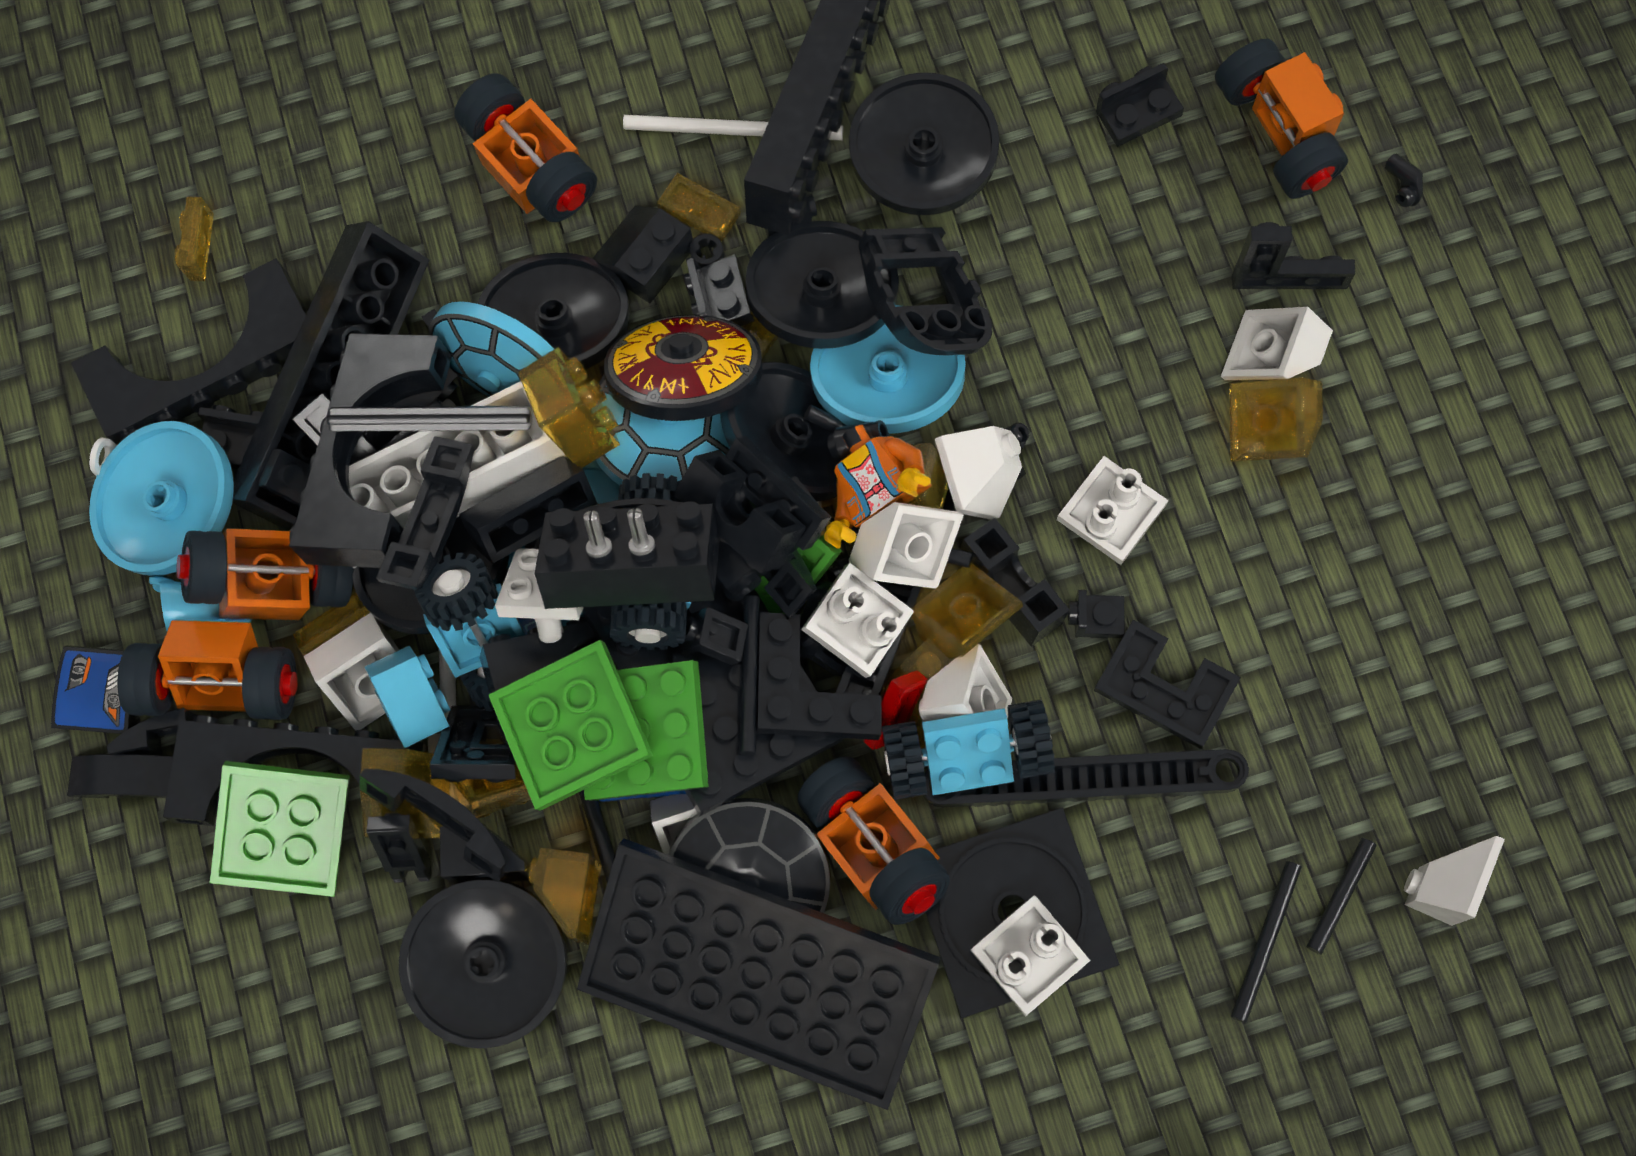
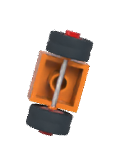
M1260 39L1240 48L1219 66L1215 73V81L1231 105H1243L1255 100L1252 110L1282 156L1275 164L1273 173L1289 198H1301L1322 189L1344 170L1348 163V158L1334 137L1344 115L1343 105L1340 98L1335 93H1331L1325 84L1320 67L1316 63H1312L1305 52L1286 61L1271 39Z
M498 73L489 74L478 79L464 91L454 111L457 123L475 141L473 146L481 164L526 214L537 209L547 221L559 222L569 218L586 204L597 185V177L594 171L581 159L576 146L531 98L525 102L519 90L505 76Z
M226 529L224 533L216 531H188L183 541L182 554H179L177 557L176 572L177 578L181 579L184 601L190 604L219 603V618L300 620L309 610L310 604L316 607L346 606L350 600L354 584L352 579L354 568L349 566L306 564L289 546L290 531Z
M172 620L163 644L134 643L125 649L120 660L117 679L118 697L122 709L127 714L139 716L164 715L169 710L174 698L177 709L246 712L250 718L282 720L286 719L293 709L298 686L296 662L292 651L285 647H258L252 625L246 622Z
M847 756L827 762L808 777L798 793L799 806L813 825L820 830L816 834L871 906L875 910L879 908L884 917L894 925L911 922L930 910L946 892L950 883L949 875L943 866L938 863L940 857L884 786L881 783L875 786L872 778L864 771L860 763L854 758Z

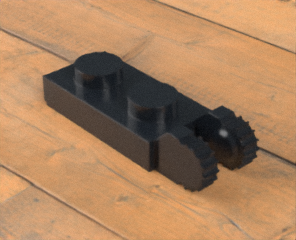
M387 813L383 816L368 817L366 829L368 837L385 872H389L393 882H405L407 871H414L419 882L430 881L431 861L411 816L400 813Z

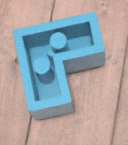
M407 646L364 667L386 716L404 748L449 727L444 713L450 711L449 705L433 678L428 680L434 674L424 654L416 656L412 648Z

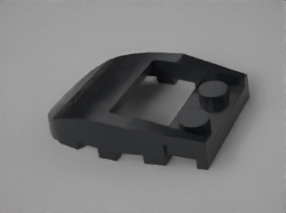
M942 227L865 229L858 247L868 295L883 322L900 343L921 353L948 356L976 353L989 342L992 336V323L988 310L981 307L978 296L982 291L977 281L969 280L962 270L965 262L958 251H948L942 241L946 232ZM936 267L950 304L895 307L892 290L889 284H884L881 275L882 269Z

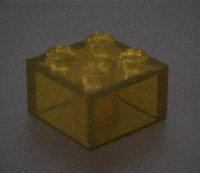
M557 347L518 372L539 427L574 464L583 468L620 445L614 431L618 427V423L609 408L603 406L602 403L607 400L606 395L595 379L590 382L586 379L588 377L586 371L576 357L569 359Z

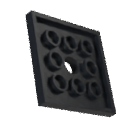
M1063 807L935 850L940 857L938 863L947 871L950 883L941 899L926 912V916L961 1019L1013 1002L970 951L1002 923L998 915V905L1007 896H1017L1027 902L1035 895L1091 960L1064 984L1120 965Z

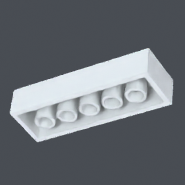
M526 378L471 406H528L532 414V424L529 430L419 431L350 465L349 485L355 502L375 511L391 513L404 528L424 480L420 470L434 436L465 442L474 446L469 478L457 517L465 510L562 456L567 458L542 401Z

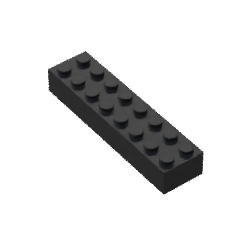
M820 0L744 179L746 223L788 236L792 231L794 223H801L806 210L804 198L807 192L813 193L819 177L817 167L820 161L825 163L831 148V140L829 138L832 132L837 133L840 129L843 119L842 106L844 102L850 103L855 89L854 77L856 73L862 74L867 60V52L865 50L867 45H874L879 29L877 21L879 16L883 18L886 16L890 0Z
M369 221L346 225L233 479V504L287 531H290L292 526L295 525L300 507L258 486L273 449H281L310 465L311 457L316 453L317 445L298 426L293 418L321 393L325 392L330 397L331 387L336 383L340 369V356L346 348L349 334L398 335L430 261Z

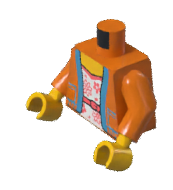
M863 425L855 426L846 431L842 438L851 454L835 466L837 507L834 521L826 527L824 539L837 549L841 547L842 539L847 543H852L857 537L856 533L852 530L853 526L860 527L863 522L894 502L907 504L932 486L930 483L931 479L924 475L923 456L920 449L893 436L870 439Z

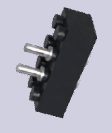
M634 498L605 502L579 511L561 508L545 513L534 573L545 609L714 601L720 539L713 504Z

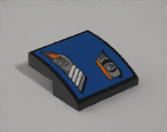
M68 645L63 647L54 687L51 728L122 734L135 726V715L125 713L118 697V669L125 650Z

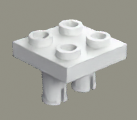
M1103 456L1059 513L1057 521L1122 565L1165 508L1168 500L1142 482L1141 475L1136 470L1122 469Z
M519 548L515 551L495 604L498 617L533 618L536 622L539 639L545 643H554L561 639L564 632L561 620H579L583 607L545 609L534 574L539 549Z
M848 563L844 566L801 630L867 678L872 675L914 611L854 565Z
M1035 895L970 950L1025 1017L1091 961Z

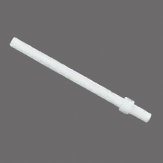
M624 115L623 117L624 130L763 137L768 122L642 115ZM843 125L840 126L837 133H831L829 140L843 141Z

